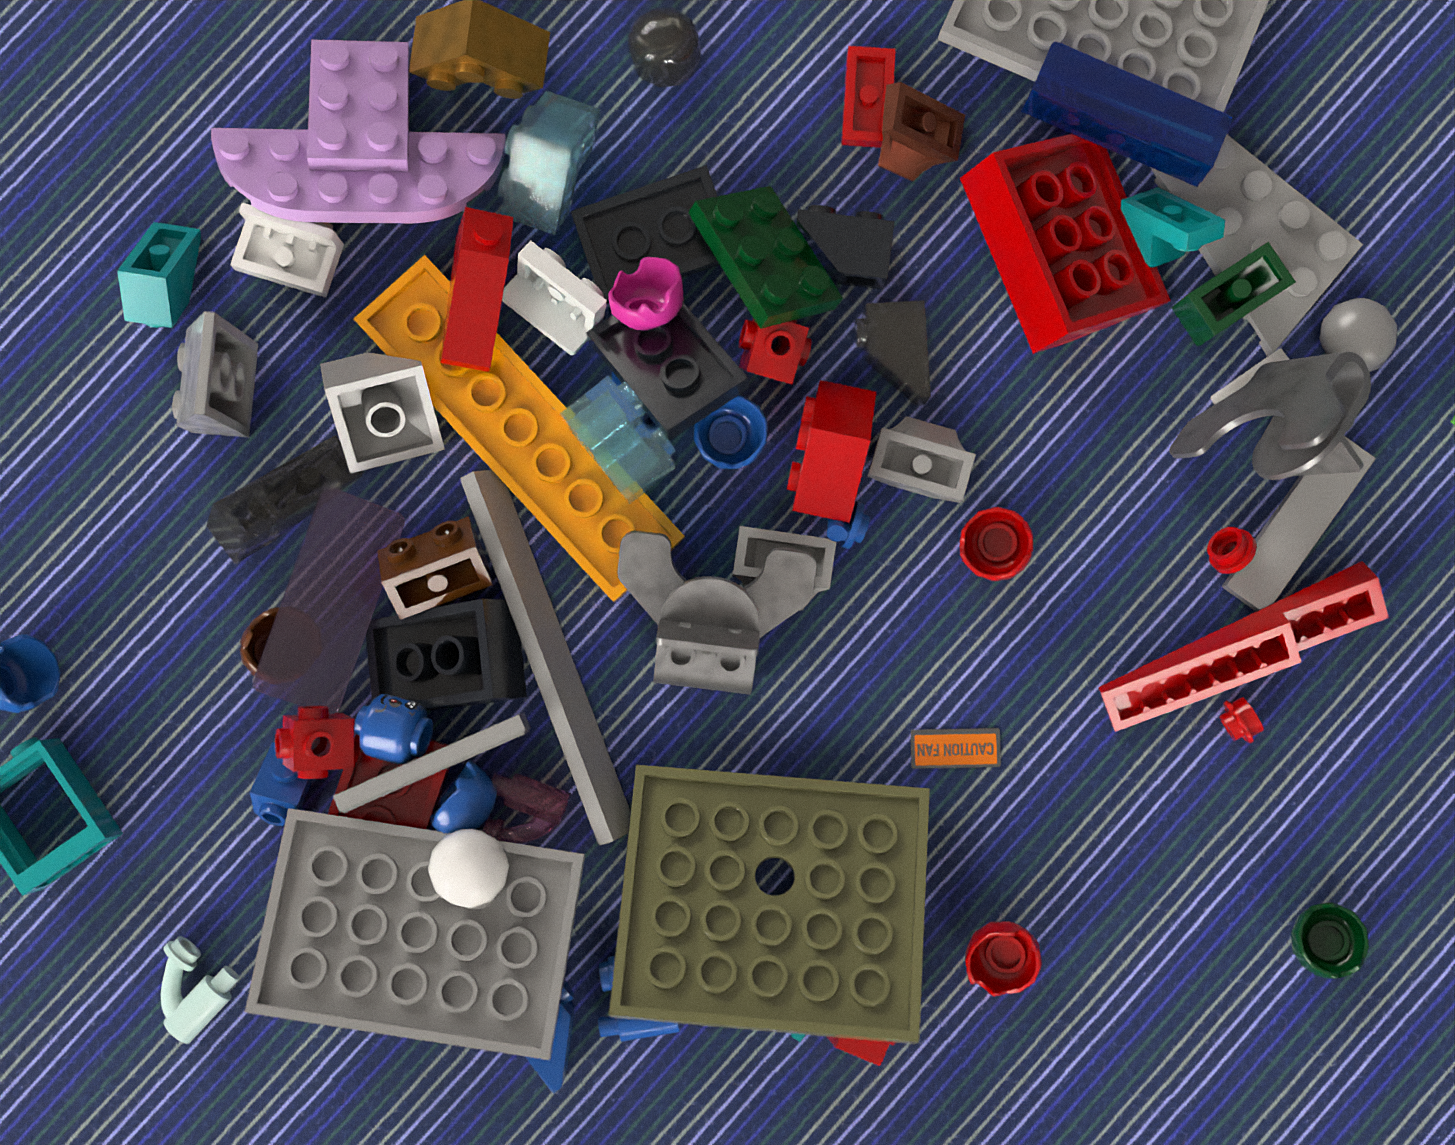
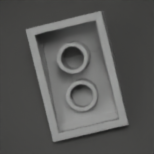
M204 311L186 329L185 343H181L179 346L177 363L179 370L182 372L180 390H177L173 397V415L177 419V426L191 433L249 437L258 343L215 312Z

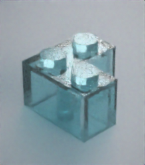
M549 91L543 94L535 106L529 105L527 107L522 123L519 126L513 125L511 127L505 144V153L511 155L509 168L504 170L498 186V196L504 197L502 215L514 217L513 221L553 235L557 233L570 213L578 171L592 152L601 109Z
M607 376L560 414L572 434L626 501L631 504L675 469L674 461L670 456L676 450L658 428L650 433L641 419L645 414L641 407L643 404L629 385L624 381L617 387L613 380Z

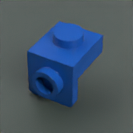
M274 742L271 743L250 790V797L254 813L260 819L272 825L284 826L288 808L303 810L302 805L313 779L298 778V771L293 772L284 766L283 758L278 759L276 756Z

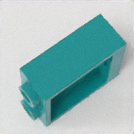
M38 737L30 738L16 746L10 752L13 759L0 767L1 794L46 763L88 825V827L38 861L0 804V863L22 896L45 889L123 834L59 738L39 740Z

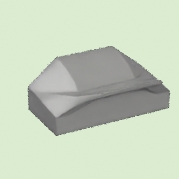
M906 416L892 429L881 428L867 476L889 486L935 499L961 503L976 454L964 450L956 430Z
M740 526L733 576L742 581L744 586L758 577L764 568L767 555L772 549L784 548L806 551L814 557L816 561V574L812 598L818 592L830 588L836 542L828 538Z

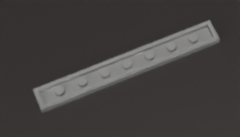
M492 470L473 471L460 478L597 843H599V846L604 845L629 833L631 811L509 490Z

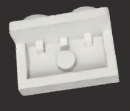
M242 203L239 213L245 219V223L230 265L236 271L326 298L344 246L335 231L332 230L333 225L329 222L286 220L262 212L252 205Z
M531 240L518 253L517 275L506 285L502 301L569 355H575L588 341L587 331L603 322L607 300L604 299L602 291L596 284L586 278L580 280L566 269L564 261L558 254L548 248L542 250Z

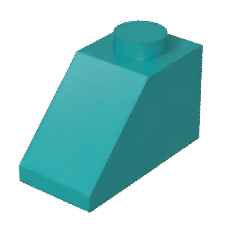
M157 222L152 223L117 270L125 321L143 323L155 328H173L190 302L201 241L200 229Z

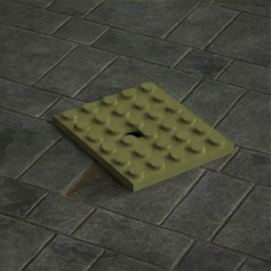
M636 765L609 1016L623 1019L918 1044L930 788ZM771 858L786 861L794 872L795 880L791 889L779 896H771L760 890L755 880L758 866Z

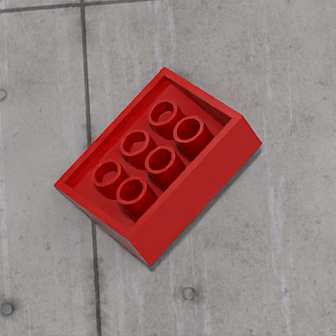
M1098 128L993 152L960 178L1033 354L1069 343L1171 301L1157 267L1150 268L1146 264L1121 211V200L1127 198Z

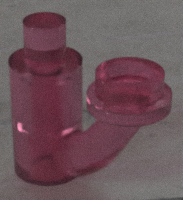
M515 773L513 779L494 774L492 781L497 789L496 795L505 798L504 806L534 817L529 822L510 828H504L505 820L501 818L497 821L488 818L482 832L495 838L497 841L520 844L536 840L549 833L556 825H560L571 793Z

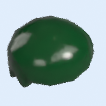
M1332 902L1316 904L1304 910L1297 917L1290 932L1292 951L1301 966L1312 974L1326 979H1340L1359 971L1364 964V959L1367 957L1369 950L1367 928L1354 911Z

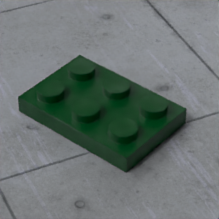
M771 186L696 200L688 214L760 329L835 310L843 299Z

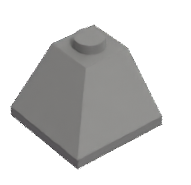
M367 352L320 364L324 390L350 474L445 450L421 361Z

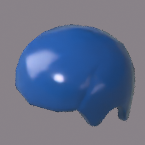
M738 395L694 424V442L703 459L720 469H739L751 464L758 458L767 444L768 422L760 406L742 395Z
M22 634L0 642V710L13 713L25 712L36 708L56 695L61 672L56 656L43 641L30 635Z
M472 760L467 761L464 769L442 796L440 809L435 815L431 814L430 820L436 831L453 833L462 829L476 830L492 813L497 794L495 783Z

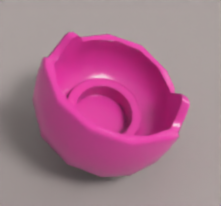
M649 256L642 258L640 266L635 273L626 274L622 270L619 271L613 288L608 293L612 315L635 330H650L671 321L678 314L683 302V286L679 266L668 259Z

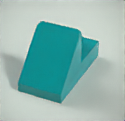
M1159 187L1121 200V211L1146 264L1150 268L1184 256L1187 251H1196L1203 245L1224 237L1225 219Z

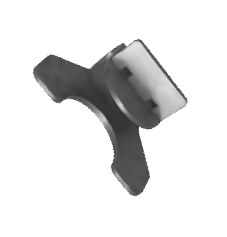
M1340 352L1266 363L1256 371L1245 386L1191 419L1174 440L1169 452L1174 458L1200 456L1221 436L1233 428L1256 418L1273 416L1252 455L1253 468L1262 478L1278 480L1292 476L1359 472L1364 463L1347 441L1344 434L1353 426L1354 419L1369 397L1371 379L1365 361L1354 352Z
M630 531L626 533L620 543L617 574L620 582L658 625L653 683L751 695L759 639L811 601L816 574V561L814 557L806 551L784 548L772 549L767 555L761 573L754 581L744 587L728 579L713 576L697 577L687 581L678 572L673 563L671 541L666 535L645 531Z

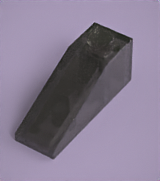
M334 435L213 503L206 526L234 564H237L276 541L361 478L364 472L359 471L350 474L341 442Z

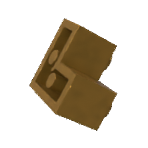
M462 0L416 16L409 72L427 79V85L438 90L452 91L455 90L457 85L468 82H482L494 87V92L499 96L511 99L521 98L523 93L543 88L550 32L481 0Z

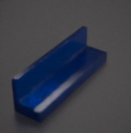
M1057 41L1051 44L1021 110L1025 114L1195 187L1199 186L1213 168L1232 122V117L1228 114Z

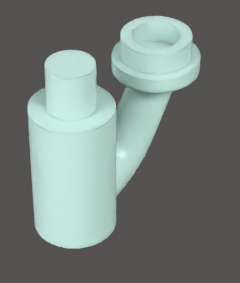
M179 936L175 941H169L164 946V952L168 956V961L161 987V1006L166 1017L164 1026L167 1031L180 1042L189 1044L232 998L229 990L239 980V976L232 968L224 966L215 977L206 975L183 999L181 995L183 971H192L197 966L196 960L201 956V953L191 941Z

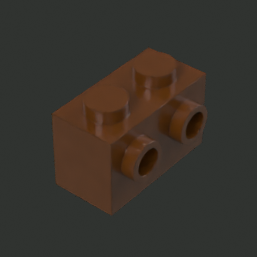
M469 516L458 521H445L431 531L412 538L397 539L387 547L377 550L381 583L400 620L493 585L486 553Z

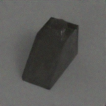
M925 300L867 303L862 314L863 318L855 319L856 347H864L865 361L913 404L925 405L931 397Z

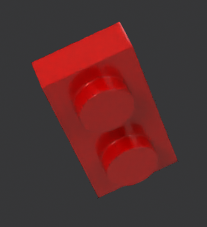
M848 46L841 145L881 148L886 86L894 83L896 49Z

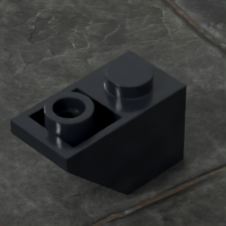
M812 205L808 207V210L798 209L796 226L825 271L836 284L883 290L888 278L895 221L884 220L883 215L870 211L857 212L855 216L836 214L834 208L823 205Z

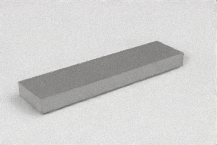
M1347 437L1345 438L1364 463L1362 469L1359 472L1299 476L1255 538L1257 550L1252 561L1242 570L1230 574L1221 586L1256 612L1276 601L1376 459Z
M525 713L519 714L338 793L333 798L339 812H348L530 732L529 729L531 727Z

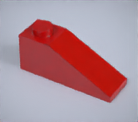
M465 207L455 242L440 363L489 372L509 262L514 217Z

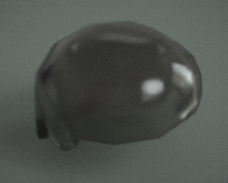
M674 7L653 8L639 16L631 25V32L628 34V47L636 72L642 80L658 87L678 86L693 76L701 60V46L697 29L690 17Z

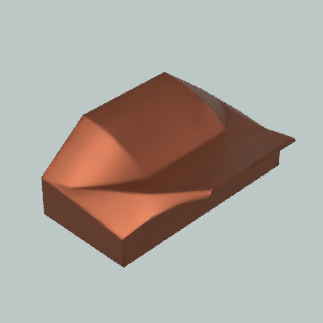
M902 82L888 84L886 86L883 112V141L878 166L907 180L914 181L921 173L934 165L958 161L965 114Z

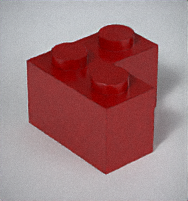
M819 380L816 398L806 396L796 449L803 450L804 456L802 463L792 461L786 489L796 492L792 511L850 523L871 439L876 399L875 391Z

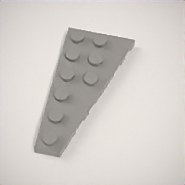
M1112 115L1135 152L1142 154L1156 176L1154 181L1159 188L1226 220L1224 237L1205 244L1198 249L1215 276L1267 242L1270 243L1296 283L1243 317V320L1248 319L1261 339L1258 343L1267 357L1273 354L1363 244L1219 127L1215 132L1211 145L1203 154Z

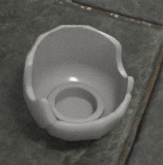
M1355 298L1336 304L1321 323L1319 340L1326 354L1354 352L1365 361L1369 372L1381 368L1395 349L1397 324L1385 306L1370 299Z

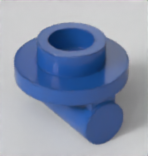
M855 501L850 523L828 519L827 537L834 542L840 541V547L849 549L853 542L861 543L870 521V516L864 514V504Z

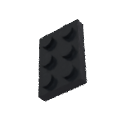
M707 165L571 211L595 284L602 291L607 303H609L608 293L613 288L619 271L622 270L626 274L635 273L640 266V261L644 257L650 256L670 260L679 266L682 278L720 265L688 214L696 200L717 196Z
M683 302L678 314L671 321L654 329L635 330L612 315L586 332L589 344L669 441L750 388L748 377Z

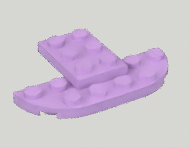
M311 40L308 130L211 128V140L219 170L230 187L234 186L241 194L250 199L251 205L258 210L275 217L299 222L410 224L448 218L463 211L467 202L479 195L484 189L488 191L493 186L499 176L505 157V134L409 132L408 42Z

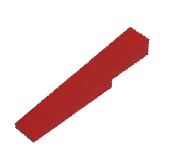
M1361 561L1098 687L1114 731L1125 729L1301 663L1299 651L1389 618L1379 579Z

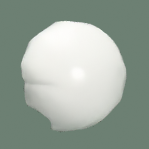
M462 829L445 835L432 850L428 872L435 891L449 903L472 908L491 902L506 883L509 864L503 846L495 838L479 830Z

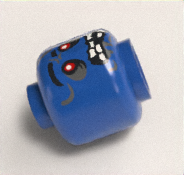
M381 694L369 706L364 705L361 707L355 719L354 732L359 735L360 747L366 755L398 765H405L415 757H422L425 754L433 734V721L427 718V711L421 703L389 694Z

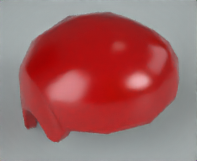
M998 506L978 511L961 531L960 557L966 566L978 577L994 582L1012 579L1022 572L1031 560L1033 533L1029 523L1016 511Z
M1011 921L989 922L976 930L965 952V964L970 983L972 985L975 983L980 985L993 997L1006 993H1020L1035 983L1042 967L1039 943L1027 929Z

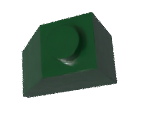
M1267 242L1186 295L1171 308L1197 347H1199L1296 283V281L1270 243Z

